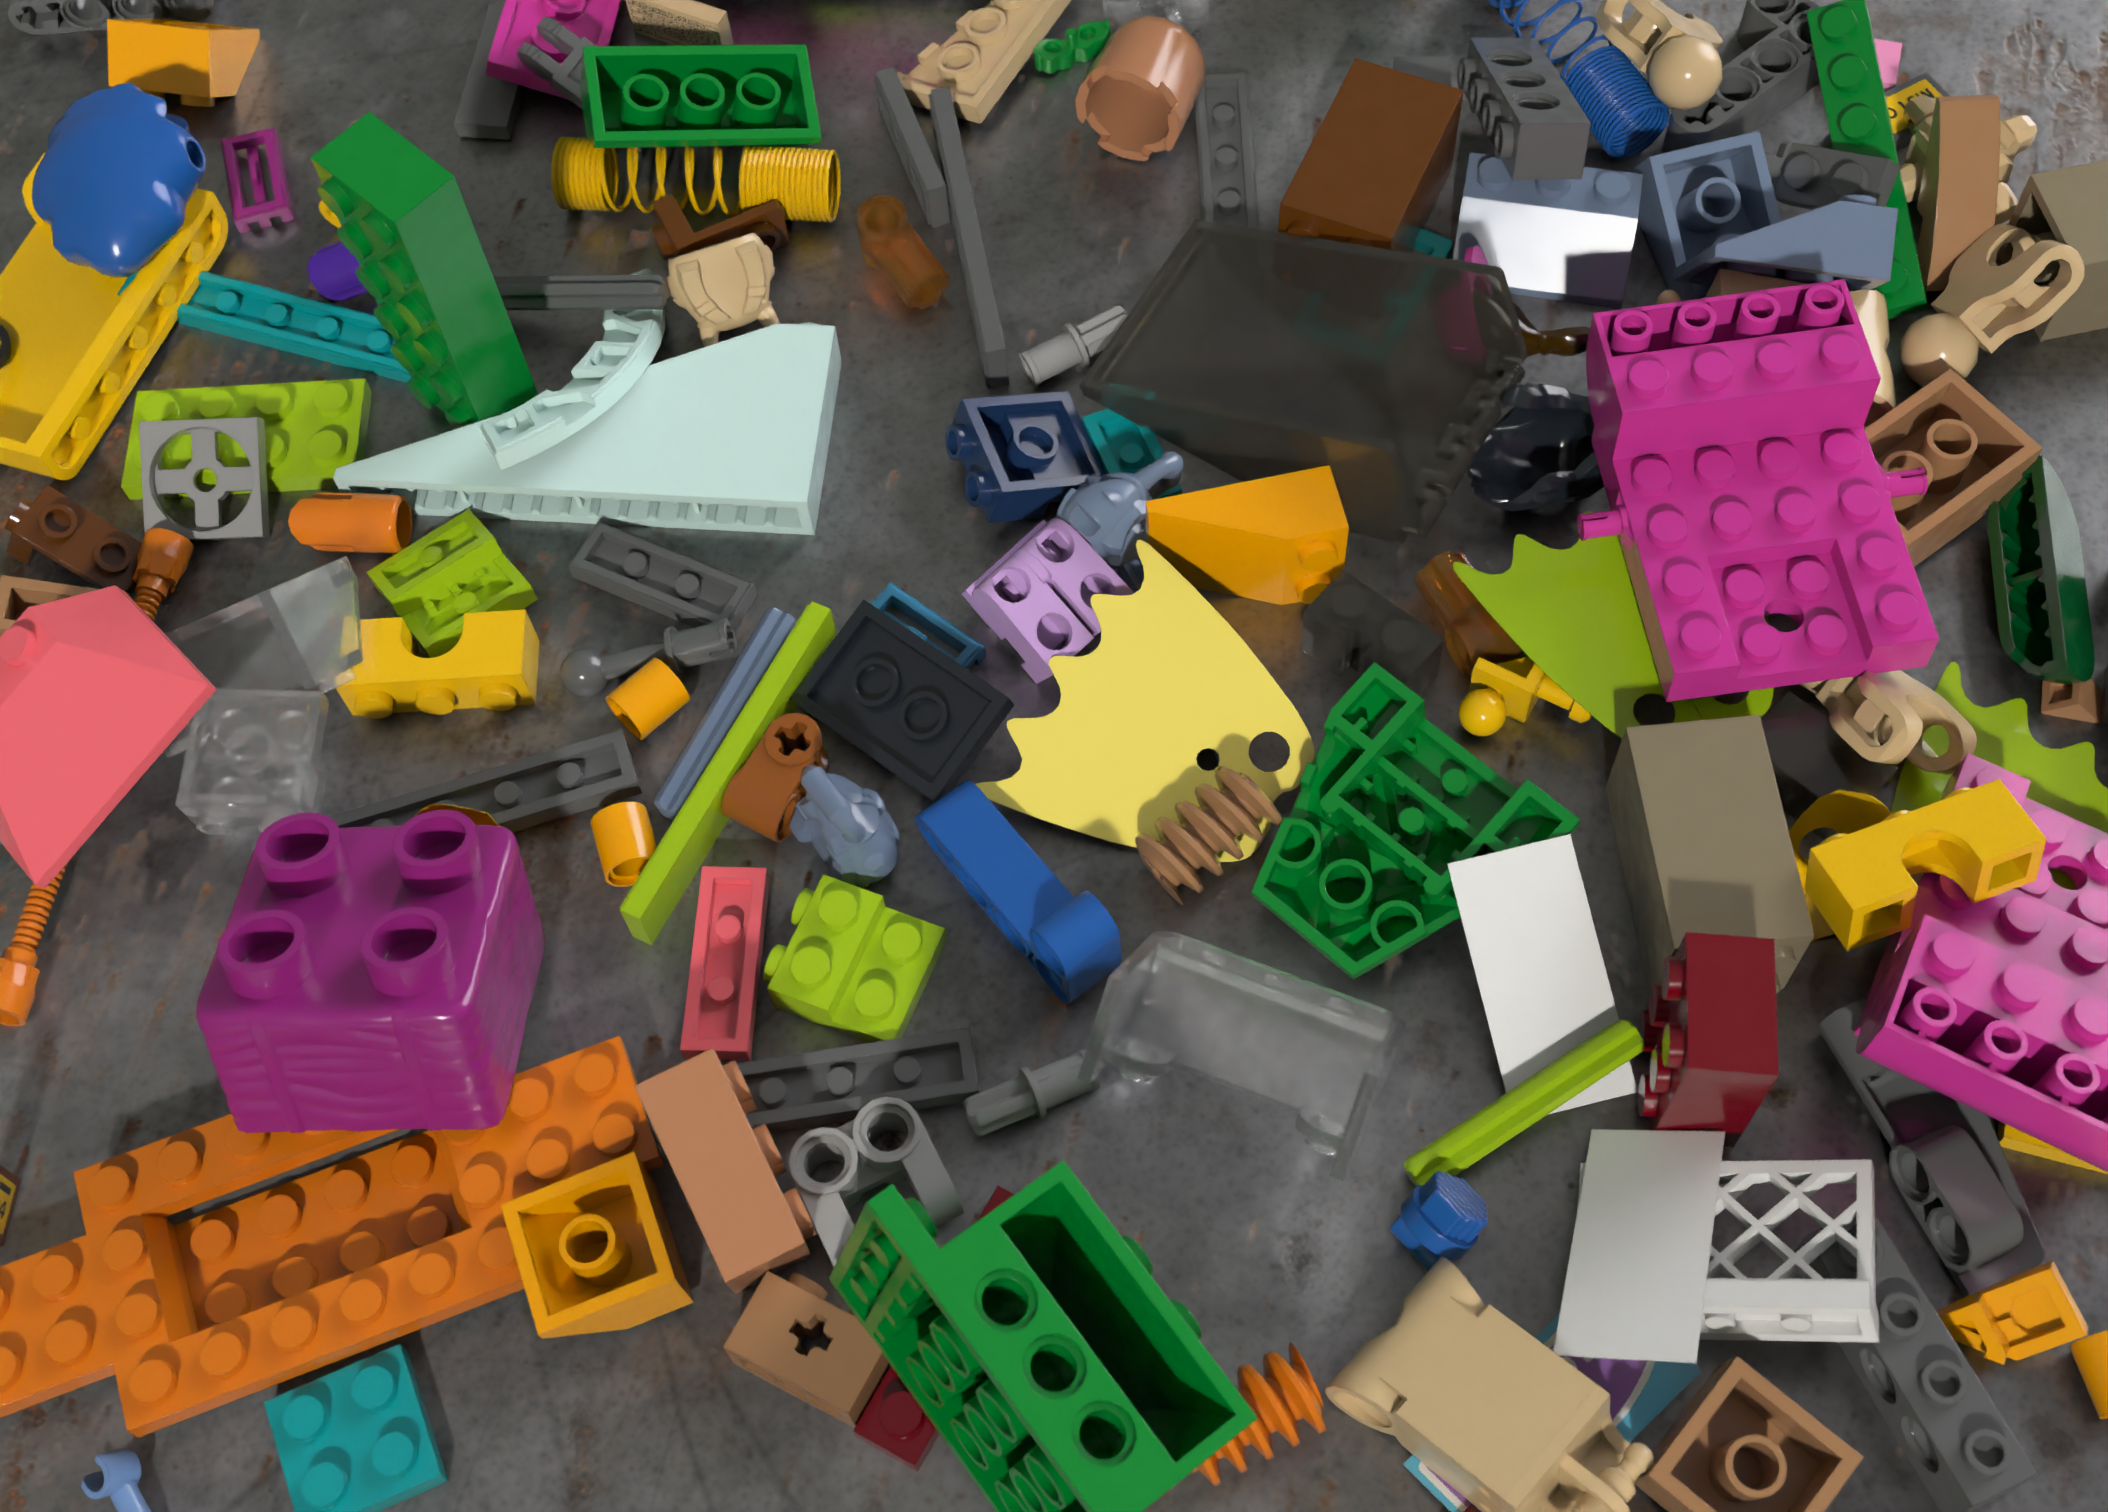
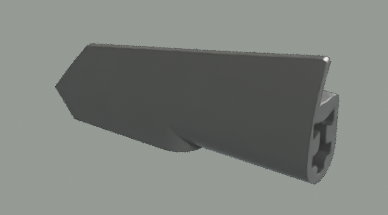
M1868 996L1839 1008L1822 1020L1817 1028L1892 1148L1889 1154V1166L1899 1191L1964 1297L2040 1266L2046 1251L1988 1115L1857 1054L1858 1036L1853 1034Z

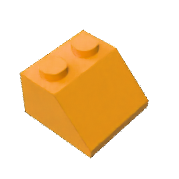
M163 18L107 19L109 86L114 87L118 84L131 82L145 93L164 100V93L181 94V104L215 106V97L236 95L260 40V29Z
M635 1152L500 1204L537 1333L542 1339L625 1330L694 1303L654 1177Z

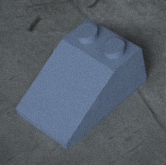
M1760 131L1650 156L1629 171L1631 173L1643 174L1638 214L1640 227L1668 289L1677 292L1681 301L1705 298L1711 286L1673 281V272L1676 267L1718 243L1781 222Z
M1845 195L1840 197L1837 202L1718 243L1676 267L1673 272V281L1711 286L1719 269H1727L1806 284L1845 279L1849 292L1861 289L1871 290L1889 282L1891 279L1898 209L1876 206L1877 200L1871 196Z

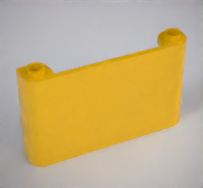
M44 152L26 177L22 188L26 208L36 224L0 275V324L7 330L12 346L9 359L0 368V464L65 481L73 478L81 470L179 318L177 315L178 308L181 304L187 305L200 285L199 275L201 272L209 271L222 251L228 235V220L214 192L197 188L186 205L185 221L178 233L140 269L134 280L124 291L117 295L128 277L112 278L99 273L91 267L78 266L68 262L54 248L52 226L39 217L32 203L33 179L46 153Z

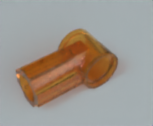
M877 195L865 200L856 213L861 255L865 263L871 268L880 270L908 309L917 307L923 310L938 302L941 294L950 286L949 275L908 223L904 204L897 198L888 195Z
M1449 550L1433 557L1423 569L1417 572L1415 585L1444 628L1446 646L1455 666L1463 675L1471 677L1474 665L1479 657L1491 663L1500 664L1525 652L1493 619L1455 573L1452 566L1454 562H1461L1472 567L1464 553H1453Z

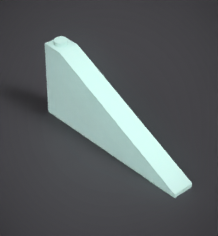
M810 322L801 324L777 323L649 365L631 389L589 425L546 451L503 471L497 465L479 428L482 423L503 415L500 414L336 468L333 479L340 492L402 495L407 499L412 515L456 517L470 509L477 518L585 524H597L600 520L610 525L815 535L842 364L835 326L819 325Z

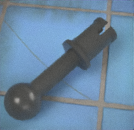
M727 618L677 631L672 626L665 628L663 642L604 656L596 650L589 648L574 650L563 660L560 668V677L565 688L572 694L581 697L592 696L603 690L610 679L634 674L654 657L661 660L667 666L670 665L672 671L677 676L684 675L687 667L716 660L735 658L738 654L737 641L733 628H730V622Z

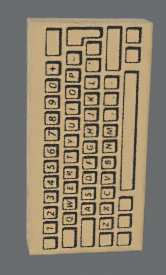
M626 0L635 33L674 46L734 45L727 11L695 0Z

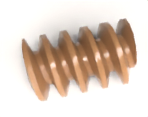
M1220 767L1215 771V779L1220 791L1206 783L1199 784L1195 788V795L1200 808L1186 800H1180L1175 804V811L1180 825L1166 817H1159L1155 821L1160 842L1145 833H1140L1135 837V843L1142 861L1156 880L1180 905H1183L1177 887L1181 883L1197 893L1204 890L1197 872L1199 868L1204 867L1217 876L1224 873L1217 853L1223 850L1238 860L1244 856L1237 839L1240 834L1243 833L1258 843L1264 840L1257 822L1258 819L1264 817L1277 826H1280L1283 819L1276 807L1245 773H1240L1239 775L1227 767Z

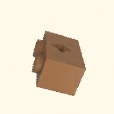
M767 1271L723 1348L735 1365L855 1428L891 1365L851 1309L849 1312H846L826 1302L825 1299L828 1292L820 1285L797 1273H791L786 1281ZM824 1331L830 1344L827 1350L813 1347L807 1355L801 1344L803 1338L806 1336L809 1339L817 1340Z

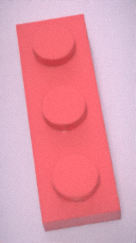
M702 866L680 1051L686 1060L714 1048L719 1060L751 1061L770 876L767 868Z

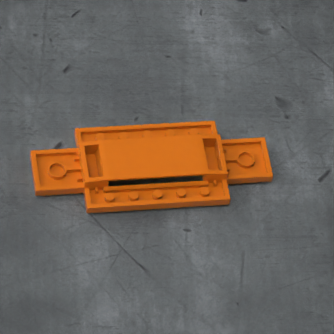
M620 1035L515 1074L504 1118L497 1126L474 1130H427L176 1225L165 1217L399 1129L376 1131L327 1130L305 1131L303 1133H291L290 1131L245 1133L238 1130L234 1123L233 1115L229 1114L74 1171L73 1174L86 1235L0 1266V1418L115 1375L127 1432L139 1438L525 1289L500 1204L631 1152L637 1154L648 1170L664 1165L649 1117L634 1087L638 1083L625 1044Z

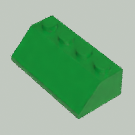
M806 45L583 46L580 91L586 135L594 148L820 144L821 132Z

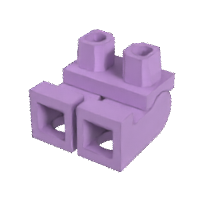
M1053 518L1048 523L1043 520L961 594L1001 640L1006 638L1025 661L1021 666L1033 681L1038 684L1053 676L1049 667V659L1051 657L1075 656L1094 639L1093 636L1101 632L1098 619L1091 606L1092 595H1132L1134 592L1071 525L1061 519Z

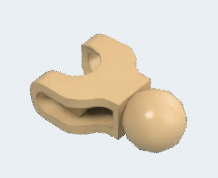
M1660 0L1603 1L1597 11V22L1604 35L1617 48L1628 55L1640 71L1649 75V84L1653 95L1669 108L1685 111L1702 106L1716 94L1722 81V61L1717 49L1723 40L1711 24L1689 12L1682 16L1667 7ZM1629 2L1635 10L1626 21L1622 22V12L1626 3Z
M2009 224L1995 225L1985 231L1956 260L1949 274L1948 285L1942 294L1931 304L1938 313L1925 315L1911 324L1901 339L1899 360L1907 376L1921 387H1925L1950 368L1965 379L1977 363L1979 348L1992 354L2007 339L2033 329L2047 321L2077 291L2083 282L2085 268L2078 251L2071 246L2053 240L2035 243L2030 234L2024 229ZM2011 242L2013 246L2012 258L2009 262L1997 266L1996 257L1998 250L2004 244ZM2053 260H2058L2060 269L2054 281L2048 285H2036L2034 283L2035 278L2044 270L2047 264Z
M1902 670L1883 673L1865 671L1861 676L1800 684L1814 693L1815 697L1828 709L1830 713L1829 721L1837 734L1861 757L1869 761L1897 765L1904 758H1907L1923 771L1950 775L1954 773L1967 753L1972 755L1974 753L1977 737L1971 724L1942 696L1921 682L1911 678ZM1932 725L1943 726L1948 732L1950 740L1947 752L1939 757L1922 739L1925 731Z

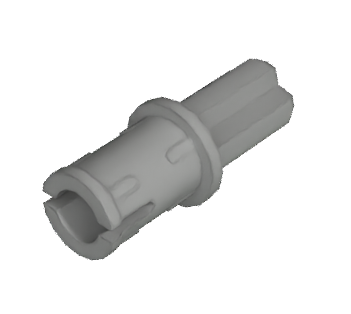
M1115 305L1074 327L1070 323L1063 325L1062 333L1028 351L1019 353V359L1027 377L1036 387L1046 379L1077 364H1080L1081 367L1088 366L1090 357L1131 337L1134 333L1133 325L1128 313H1126L1122 306Z
M1082 1048L1072 1055L1033 1071H1030L1027 1066L1020 1068L1018 1071L1019 1077L966 1098L963 1102L964 1113L973 1132L976 1135L983 1136L1033 1114L1038 1119L1046 1117V1109L1088 1091L1100 1089L1099 1076L1090 1055Z

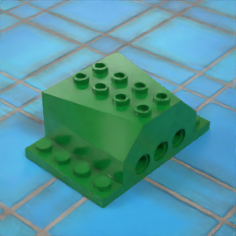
M1064 1160L941 1248L933 1240L937 1237V1231L932 1219L923 1206L911 1197L904 1200L892 1184L866 1202L829 1277L833 1286L864 1329L882 1350L886 1360L995 1512H1142L1258 1419L1199 1340L1202 1336L1201 1329L1192 1313L1178 1300L1172 1299L1170 1301L1151 1276L1153 1274V1266L1145 1251L1131 1237H1121Z

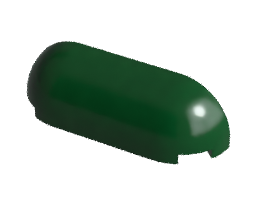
M2041 455L2022 473L2023 478L2001 498L1999 504L1991 503L1988 512L1987 525L1999 636L2006 654L2028 674L2051 683L2075 684L2088 681L2093 675L2095 666L2094 644L2080 535L2067 492L2054 468Z

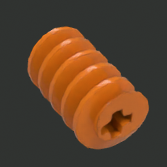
M1291 1342L1288 1346L1290 1365L1277 1352L1270 1351L1264 1355V1378L1251 1365L1244 1364L1238 1368V1392L1258 1419L1190 1473L1191 1475L1199 1470L1214 1486L1221 1484L1219 1460L1224 1457L1240 1473L1247 1471L1245 1447L1250 1444L1267 1460L1273 1458L1271 1434L1277 1431L1293 1447L1299 1445L1297 1421L1303 1418L1319 1434L1326 1431L1322 1398L1304 1359Z

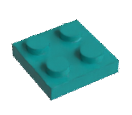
M397 1344L264 1402L294 1512H380L448 1482L408 1350L401 1344Z

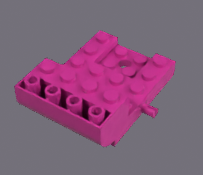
M1845 279L1593 313L1586 350L1587 389L1594 422L1591 442L1611 510L1586 514L1579 513L1577 516V528L1581 541L1614 535L1619 536L1666 702L1861 676L1865 671L1883 673L1926 667L1939 641V636L1890 500L1894 497L1926 494L1928 488L1927 475H1924L1925 470L1923 467L1886 473L1875 460L1864 424L1881 377ZM1773 613L1785 614L1796 622L1798 629L1791 632L1778 631L1768 625L1764 617Z
M1967 753L1948 779L1941 800L1960 788H1976L2000 779L2047 838L2037 879L2034 882L1973 904L1963 889L1955 881L1944 875L1936 873L1912 875V879L1918 885L1911 926L1908 929L1891 934L1865 1006L1853 1034L1858 1036L1856 1053L2108 1172V834L2026 798L2031 780ZM2048 869H2057L2066 873L2073 880L2076 890L2065 889L2057 885L2052 880Z

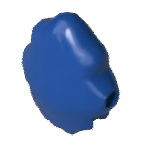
M131 82L118 84L112 88L99 89L89 96L81 97L74 101L50 132L47 151L33 179L32 203L39 217L52 226L53 246L68 262L78 266L91 267L99 273L112 278L129 277L141 269L180 230L185 221L186 205L197 190L206 168L205 154L201 144L190 134L185 118L169 115L166 112V102L164 99L145 93Z

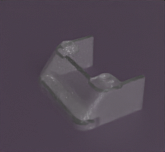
M347 556L165 634L217 689L163 751L167 758L202 743L198 731L209 725L303 686L305 691L318 686L322 694L357 678L352 667L363 662L358 579Z
M1158 931L1152 933L1108 976L1078 1079L1091 1083L1108 1063L1113 1064L1114 1071L1119 1075L1139 1082L1151 1081L1153 1076L1165 1075L1172 1067L1291 1111L1298 1114L1295 1126L1305 1136V1143L1315 1151L1336 1156L1330 1176L1343 1181L1362 1145L1406 1025L1400 1017L1379 1006L1192 937L1174 932Z

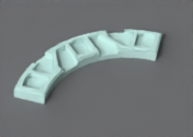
M646 268L630 275H653L650 268ZM665 307L660 310H604L602 324L605 332L602 341H595L587 354L571 370L573 379L560 391L555 392L546 389L513 410L482 423L479 428L500 470L503 471L559 444L589 425L620 400L641 378L654 359L665 330Z

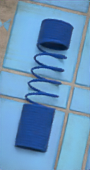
M1488 0L1492 6L1500 9L1499 13L1503 21L1514 26V33L1517 38H1524L1521 35L1519 26L1536 23L1530 36L1535 37L1538 28L1546 17L1552 14L1558 7L1568 2L1577 3L1579 9L1572 21L1560 32L1549 38L1539 40L1538 43L1551 42L1546 53L1549 58L1555 44L1570 28L1583 21L1593 22L1594 28L1592 33L1577 49L1563 57L1549 59L1552 64L1567 60L1560 76L1591 123L1590 133L1607 152L1608 156L1615 159L1628 158L1640 153L1660 136L1668 121V107L1653 95L1649 83L1624 52L1613 46L1614 44L1605 35L1594 37L1598 28L1597 18L1592 16L1580 18L1583 9L1582 0H1558L1544 14L1526 22H1519L1523 9L1530 0ZM1521 5L1515 22L1509 19L1504 8ZM1599 40L1608 41L1609 46L1595 49L1579 59L1564 78L1569 65L1587 46Z

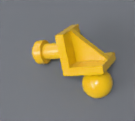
M1528 656L1500 664H1494L1479 657L1473 668L1468 694L1462 699L1458 709L1461 725L1466 731L1476 736H1489L1496 733L1503 726L1506 716L1525 724L1538 698L1570 711L1568 718L1578 723L1590 720L1592 715L1548 677Z

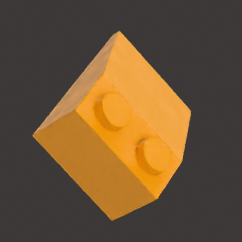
M1330 465L1145 501L1146 542L1195 588L1277 605L1297 602L1315 604L1328 599L1332 595L1341 594L1349 525Z

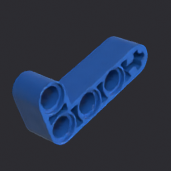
M965 780L914 817L919 832L932 851L1063 1003L1070 1004L1121 965L1120 933L1113 918L1102 903L1088 890H1082L1073 897L973 782Z

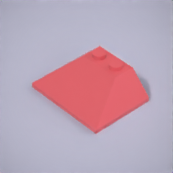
M116 585L28 607L16 622L0 636V842L31 881L43 889L50 884L217 690L131 597Z

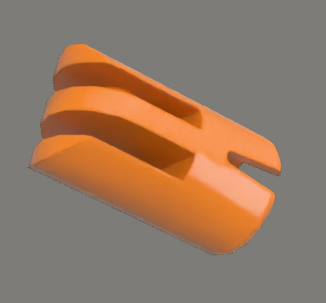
M350 492L316 493L309 498L299 500L291 509L288 519L292 535L301 544L310 545L316 550L327 552L398 553L408 547L412 535L411 508L407 499L402 495Z

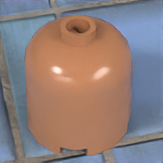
M1144 16L1128 20L1112 34L1084 77L1075 98L1079 121L1084 123L1087 119L1090 126L1101 136L1098 144L1103 149L1121 158L1146 161L1152 153L1164 150L1170 151L1174 148L1206 75L1205 58L1195 37L1182 25L1168 18L1157 16Z

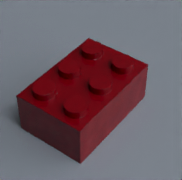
M1686 932L1675 957L1665 958L1662 970V985L1653 984L1649 1010H1641L1638 1023V1032L1645 1043L1643 1051L1649 1052V1075L1642 1074L1639 1082L1638 1111L1640 1116L1650 1117V1130L1725 1131L1723 1147H1734L1779 1076L1774 939Z

